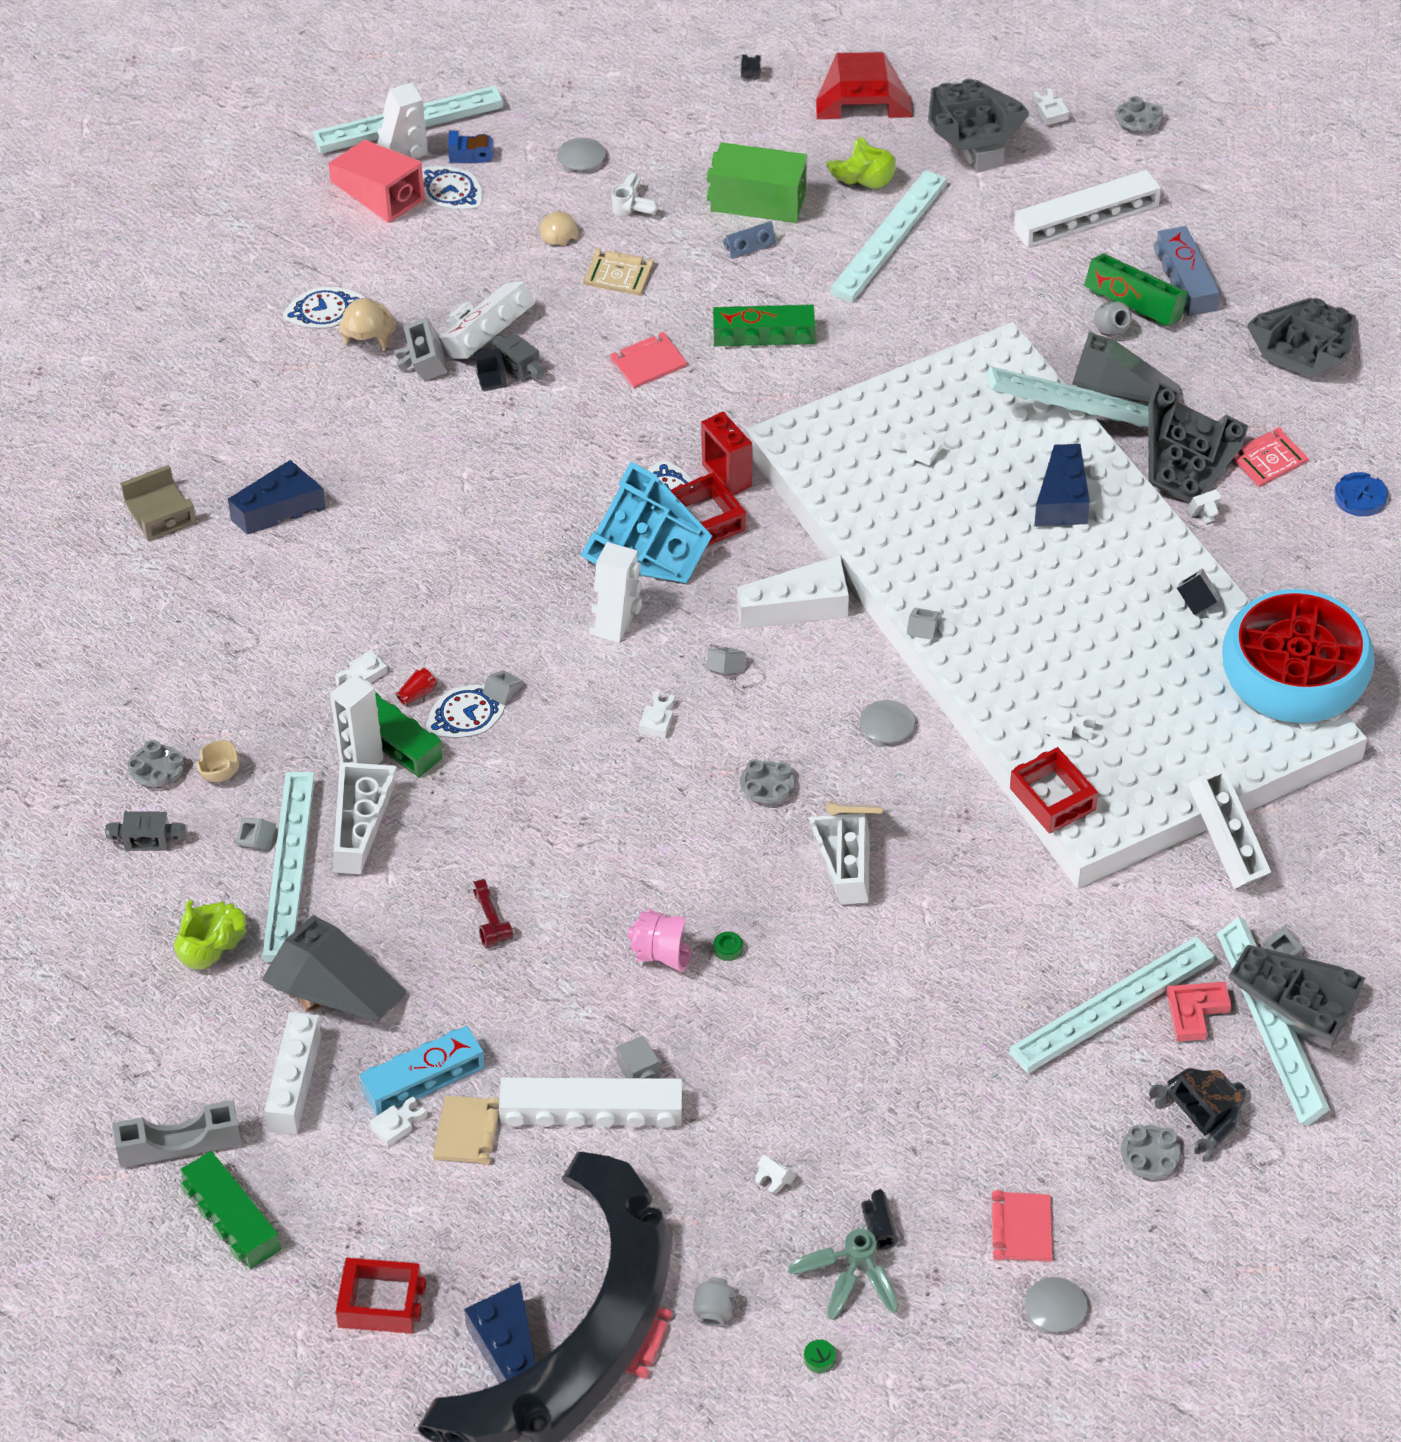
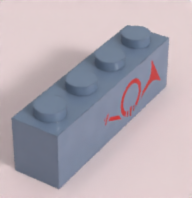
M1187 226L1158 231L1157 242H1154L1155 254L1157 257H1160L1163 271L1168 273L1170 277V284L1189 292L1184 307L1188 316L1217 311L1220 292Z

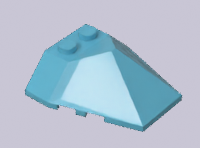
M631 461L618 484L620 488L597 531L593 532L580 556L597 564L606 543L609 542L638 551V562L641 563L639 575L687 583L712 535L654 473Z

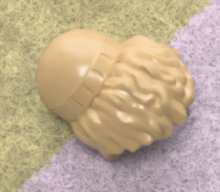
M359 298L351 302L345 309L338 329L343 337L342 342L344 344L349 343L350 337L357 340L377 337L382 350L385 351L391 342V334H394L397 325L396 319L384 304L369 298Z

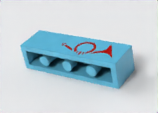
M465 1026L452 1030L445 1036L432 1042H425L418 1048L405 1054L396 1055L392 1060L379 1066L368 1068L365 1072L359 1074L361 1089L376 1116H378L393 1105L396 1108L403 1106L405 1101L412 1096L415 1099H419L484 1069V1053L469 1027Z

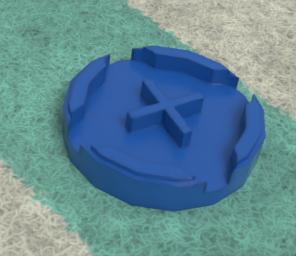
M1353 472L1340 478V481L1335 486L1334 498L1339 508L1348 514L1371 516L1384 508L1388 497L1387 487L1378 477L1374 479L1370 477L1371 474Z

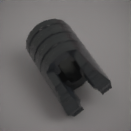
M880 1188L872 1193V1201L870 1199L864 1200L861 1206L867 1230L876 1239V1249L887 1250L894 1247L899 1239L887 1196Z

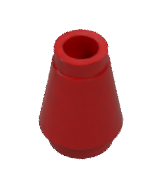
M426 668L416 669L396 693V697L404 706H407L434 691L433 687L437 685V681Z

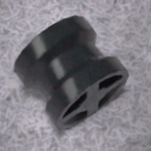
M742 54L741 78L753 76L755 79H760L761 55L749 57L747 54Z

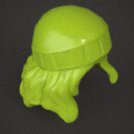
M862 137L854 140L855 147L852 157L847 158L846 161L830 160L826 162L831 176L836 177V180L846 184L858 182L872 189H880L886 186L893 178L896 170V159L889 150L870 146Z
M193 900L186 902V912L182 916L180 931L174 942L176 956L185 966L195 970L207 969L219 960L224 950H232L237 946L246 933V916L241 909L235 908L233 903L226 905L224 901H221L219 903H211L210 905L203 904L202 907L195 906L194 908L192 907Z

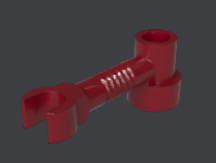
M486 880L473 881L476 888L473 889L474 896L481 904L488 920V924L479 926V935L484 948L496 946L497 942L513 938L510 922L501 923L490 898Z

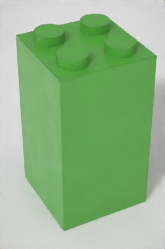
M720 142L718 152H713V167L708 168L707 182L710 183L707 191V201H711V211L797 223L807 191V154Z

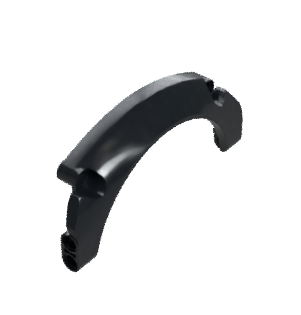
M579 1151L575 1154L562 1177L564 1183L586 1193L599 1205L606 1216L609 1226L611 1245L607 1273L596 1300L586 1316L556 1349L515 1377L480 1391L435 1398L417 1427L418 1432L424 1438L432 1442H512L520 1439L521 1435H526L530 1437L532 1442H561L587 1418L621 1378L642 1346L659 1308L668 1277L673 1231L662 1212L657 1208L648 1207L653 1198L630 1163L608 1155Z

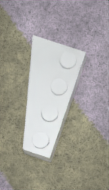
M840 556L737 587V611L741 629L848 617L849 595Z
M340 762L333 873H362L395 787L396 766Z

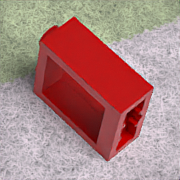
M724 411L701 421L702 466L709 474L714 472L732 495L752 487V442Z
M714 472L670 490L685 507L711 497L723 511L720 515L700 522L712 535L707 546L746 530V511Z
M1059 747L1042 752L1037 758L1025 764L1021 763L1011 770V791L1049 834L1096 810L1098 791ZM1055 772L1073 794L1048 807L1029 785Z
M345 1257L335 1311L338 1328L413 1334L415 1322H420L422 1304L418 1303L419 1294L424 1295L426 1290V1276L421 1275L420 1263ZM360 1278L409 1282L404 1310L355 1307Z

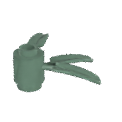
M866 1229L851 1231L845 1239V1250L834 1252L832 1248L818 1250L797 1259L788 1267L790 1274H797L834 1264L836 1258L846 1256V1260L851 1266L848 1272L842 1271L834 1286L827 1311L830 1320L838 1316L857 1280L856 1275H854L855 1269L870 1268L866 1273L881 1301L890 1312L896 1313L898 1310L897 1298L887 1274L881 1265L876 1267L874 1265L877 1257L876 1239Z

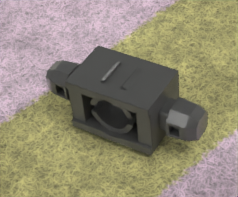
M515 332L506 338L501 335H496L492 338L493 349L499 348L505 369L517 379L523 381L530 376L540 379L545 375L544 366L540 363L539 350Z
M124 811L123 824L120 822L106 824L105 835L110 840L120 841L122 838L125 851H168L169 839H172V841L185 839L187 827L186 824L180 822L169 824L167 812Z

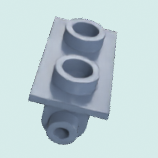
M772 221L726 235V238L723 239V245L726 249L729 248L731 259L776 244Z

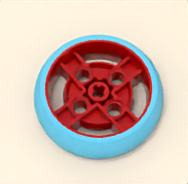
M1278 590L1249 602L1231 621L1222 646L1224 670L1230 685L1237 695L1261 714L1285 722H1317L1329 719L1347 710L1365 691L1374 668L1372 641L1360 618L1339 600L1311 590Z

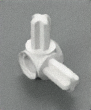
M636 173L628 175L623 184H617L611 190L612 212L616 216L626 217L635 210L649 214H656L658 202L638 197L636 190L641 182V178Z

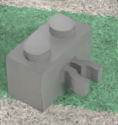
M425 317L404 326L408 348H400L394 351L395 356L399 360L397 361L399 369L403 371L413 365L424 382L447 373L441 343L438 338L439 334L428 318Z

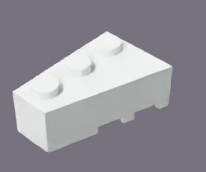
M413 83L389 89L383 111L384 121L382 127H379L378 130L379 139L377 145L414 159L427 156L423 99Z
M607 542L596 564L594 591L599 592L598 604L594 603L592 605L591 612L596 614V620L590 626V635L620 643L634 614H639L642 606V599L639 598L642 582L639 581L638 576L641 563L638 562L637 550Z
M865 813L808 817L814 841L840 905L868 903L870 833Z

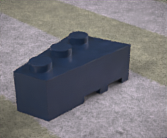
M1081 444L1054 445L1036 503L1034 526L1088 524L1090 499Z
M292 460L285 462L228 498L231 521L247 535L279 525L278 521L292 516L294 519L300 518L302 513L317 509L319 512L326 509L323 487Z
M521 1282L464 1309L466 1328L498 1383L513 1378L535 1365Z

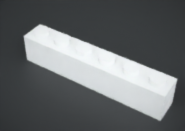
M1144 170L1018 210L1015 213L1014 230L1027 248L1158 207L1161 187L1151 174Z
M501 1078L499 1100L500 1124L513 1127L521 1125H539L542 1127L551 1125H569L572 1127H580L582 1125H599L601 1127L623 1125L631 1127L661 1126L665 1128L682 1126V1079Z

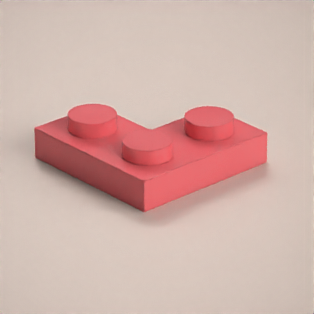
M1226 982L1167 986L1166 994L1176 1042L1206 1039L1207 1030L1203 1015L1230 1013L1231 1003Z

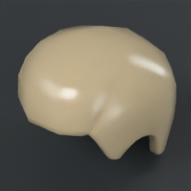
M556 211L544 217L539 227V233L545 243L566 246L570 239L577 240L579 229L570 214Z
M226 740L214 741L204 746L200 750V762H196L201 777L206 781L215 783L232 778L240 765L236 747L232 742Z

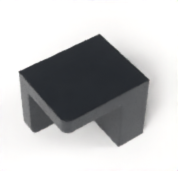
M499 348L475 352V371L481 390L489 391L507 387L506 369Z
M1203 568L1179 582L1177 590L1194 615L1217 603L1220 597Z

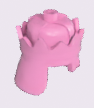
M647 908V912H640V917L634 922L633 927H630L628 930V938L632 939V951L638 953L636 956L637 962L660 961L673 969L684 972L692 955L690 946L681 942L685 918L683 916L670 917Z

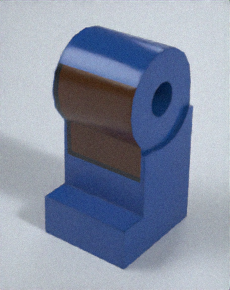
M449 130V163H486L493 158L494 140L491 136L487 134L459 136V131Z

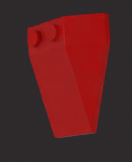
M884 52L836 53L816 99L817 120L841 119V104H887L888 118H912L911 97Z

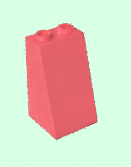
M363 140L328 163L330 181L388 223L425 200L422 163L370 141Z

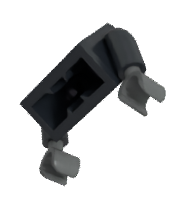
M1187 1068L1168 1080L1166 1086L1153 1085L1149 1095L1150 1099L1160 1096L1154 1101L1155 1107L1158 1109L1164 1108L1167 1105V1095H1170L1204 1136L1210 1135L1208 1139H1199L1195 1144L1194 1154L1201 1148L1208 1149L1202 1158V1161L1206 1162L1212 1158L1213 1146L1216 1143L1221 1144L1236 1128L1242 1115L1240 1108L1244 1103L1246 1090L1241 1082L1231 1083L1220 1070L1203 1071Z

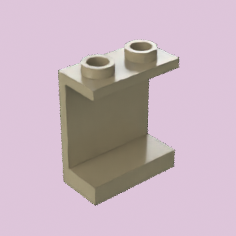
M169 465L120 483L123 500L148 542L197 523L194 505L190 498L187 500L183 499L173 482L172 471Z

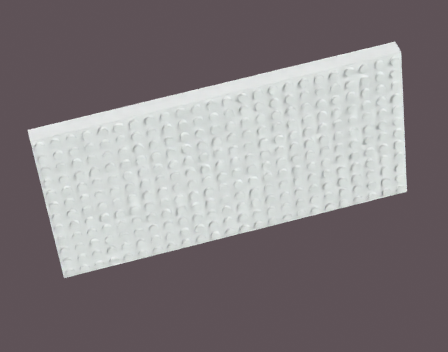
M1014 322L745 429V435L752 442V460L826 558L830 559L840 556L847 586L1077 889L1207 831V826L1188 786L1190 782L1201 775L1225 767L1246 813L1363 760L1367 737L1344 711L1329 719L1317 722H1285L1261 714L1237 695L1230 685L1224 670L1222 646L1231 621L1251 601L1094 416L1079 410L1071 411L1058 405H1046L1032 399L1024 400L1007 393L999 394L991 389L986 376L990 366L1065 384ZM901 428L908 430L915 437L920 432L943 442L942 450L930 466L907 457L906 450L901 451L892 448V440L894 437L899 439V430ZM1081 444L1090 499L1088 524L1034 526L1036 503L1054 445ZM1203 568L1220 597L1217 603L1194 615L1177 590L1179 582ZM915 607L941 613L933 639H925L907 634L909 615ZM1053 705L1078 710L1077 716L1080 717L1086 715L1096 716L1092 739L1082 738L1075 733L1072 734V738L1044 733L1049 706ZM1059 747L1098 791V799L1095 811L1049 834L1011 791L1010 778L1011 770L1017 765L1025 764L1037 758L1042 752ZM1055 772L1029 785L1048 807L1073 794Z

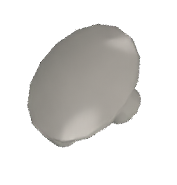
M1139 96L1129 97L1128 102L1118 106L1115 111V118L1118 123L1125 128L1135 131L1152 130L1158 127L1163 120V108L1159 105L1145 102Z
M579 137L563 143L558 149L557 156L560 163L563 164L564 171L568 173L585 170L598 171L602 168V161L605 159L606 152L603 145L598 141Z
M881 700L868 705L861 713L860 725L862 731L868 738L872 739V743L875 746L884 747L889 743L900 742L903 739L912 737L915 719L913 712L906 705L898 701Z
M157 740L147 741L144 747L135 752L128 761V771L131 777L139 784L149 787H160L170 784L179 778L184 770L183 754L172 747L161 745Z
M752 759L747 763V768L740 777V786L745 795L756 802L765 804L786 800L793 793L796 783L795 777L791 772L792 768L787 762L776 763Z
M1153 1125L1132 1126L1128 1134L1123 1138L1121 1146L1122 1159L1127 1167L1138 1176L1148 1179H1160L1172 1174L1179 1166L1182 1155L1176 1133L1172 1129H1163Z
M1048 1277L1037 1281L1028 1290L1025 1298V1310L1040 1333L1066 1332L1080 1327L1084 1323L1087 1312V1300L1081 1288L1072 1281L1060 1277Z

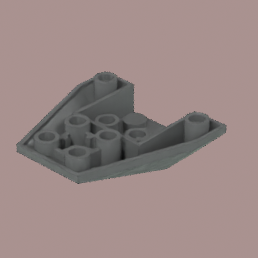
M965 79L962 83H942L938 87L931 88L928 123L935 133L959 151L1006 143L1029 116V111L1022 102L979 80Z
M1307 298L1260 313L1248 323L1247 328L1264 359L1311 378L1341 365L1350 356L1356 315L1349 313L1344 308H1335L1325 304V301L1321 299Z
M1091 332L1088 334L1072 382L1073 385L1079 388L1146 402L1150 401L1157 381L1178 391L1180 385L1114 339Z
M1157 381L1148 404V481L1151 485L1190 503L1193 497L1207 492L1239 452L1249 425L1228 415L1223 416L1218 421L1178 402L1180 391Z
M312 915L285 939L262 981L273 986L276 990L288 995L376 1022L381 1020L406 994L405 989L339 928L315 915Z
M1248 944L1228 977L1300 1036L1330 1050L1345 1025L1365 981V977L1358 975L1351 969H1344L1337 965Z

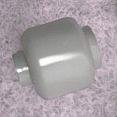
M1104 302L1098 306L1094 314L1096 328L1101 333L1107 335L1124 333L1128 330L1132 321L1130 309L1121 302Z
M711 1277L708 1282L700 1283L696 1288L693 1312L699 1318L700 1323L707 1326L720 1327L724 1325V1322L731 1320L734 1314L736 1292L731 1286L727 1285V1280L723 1278Z

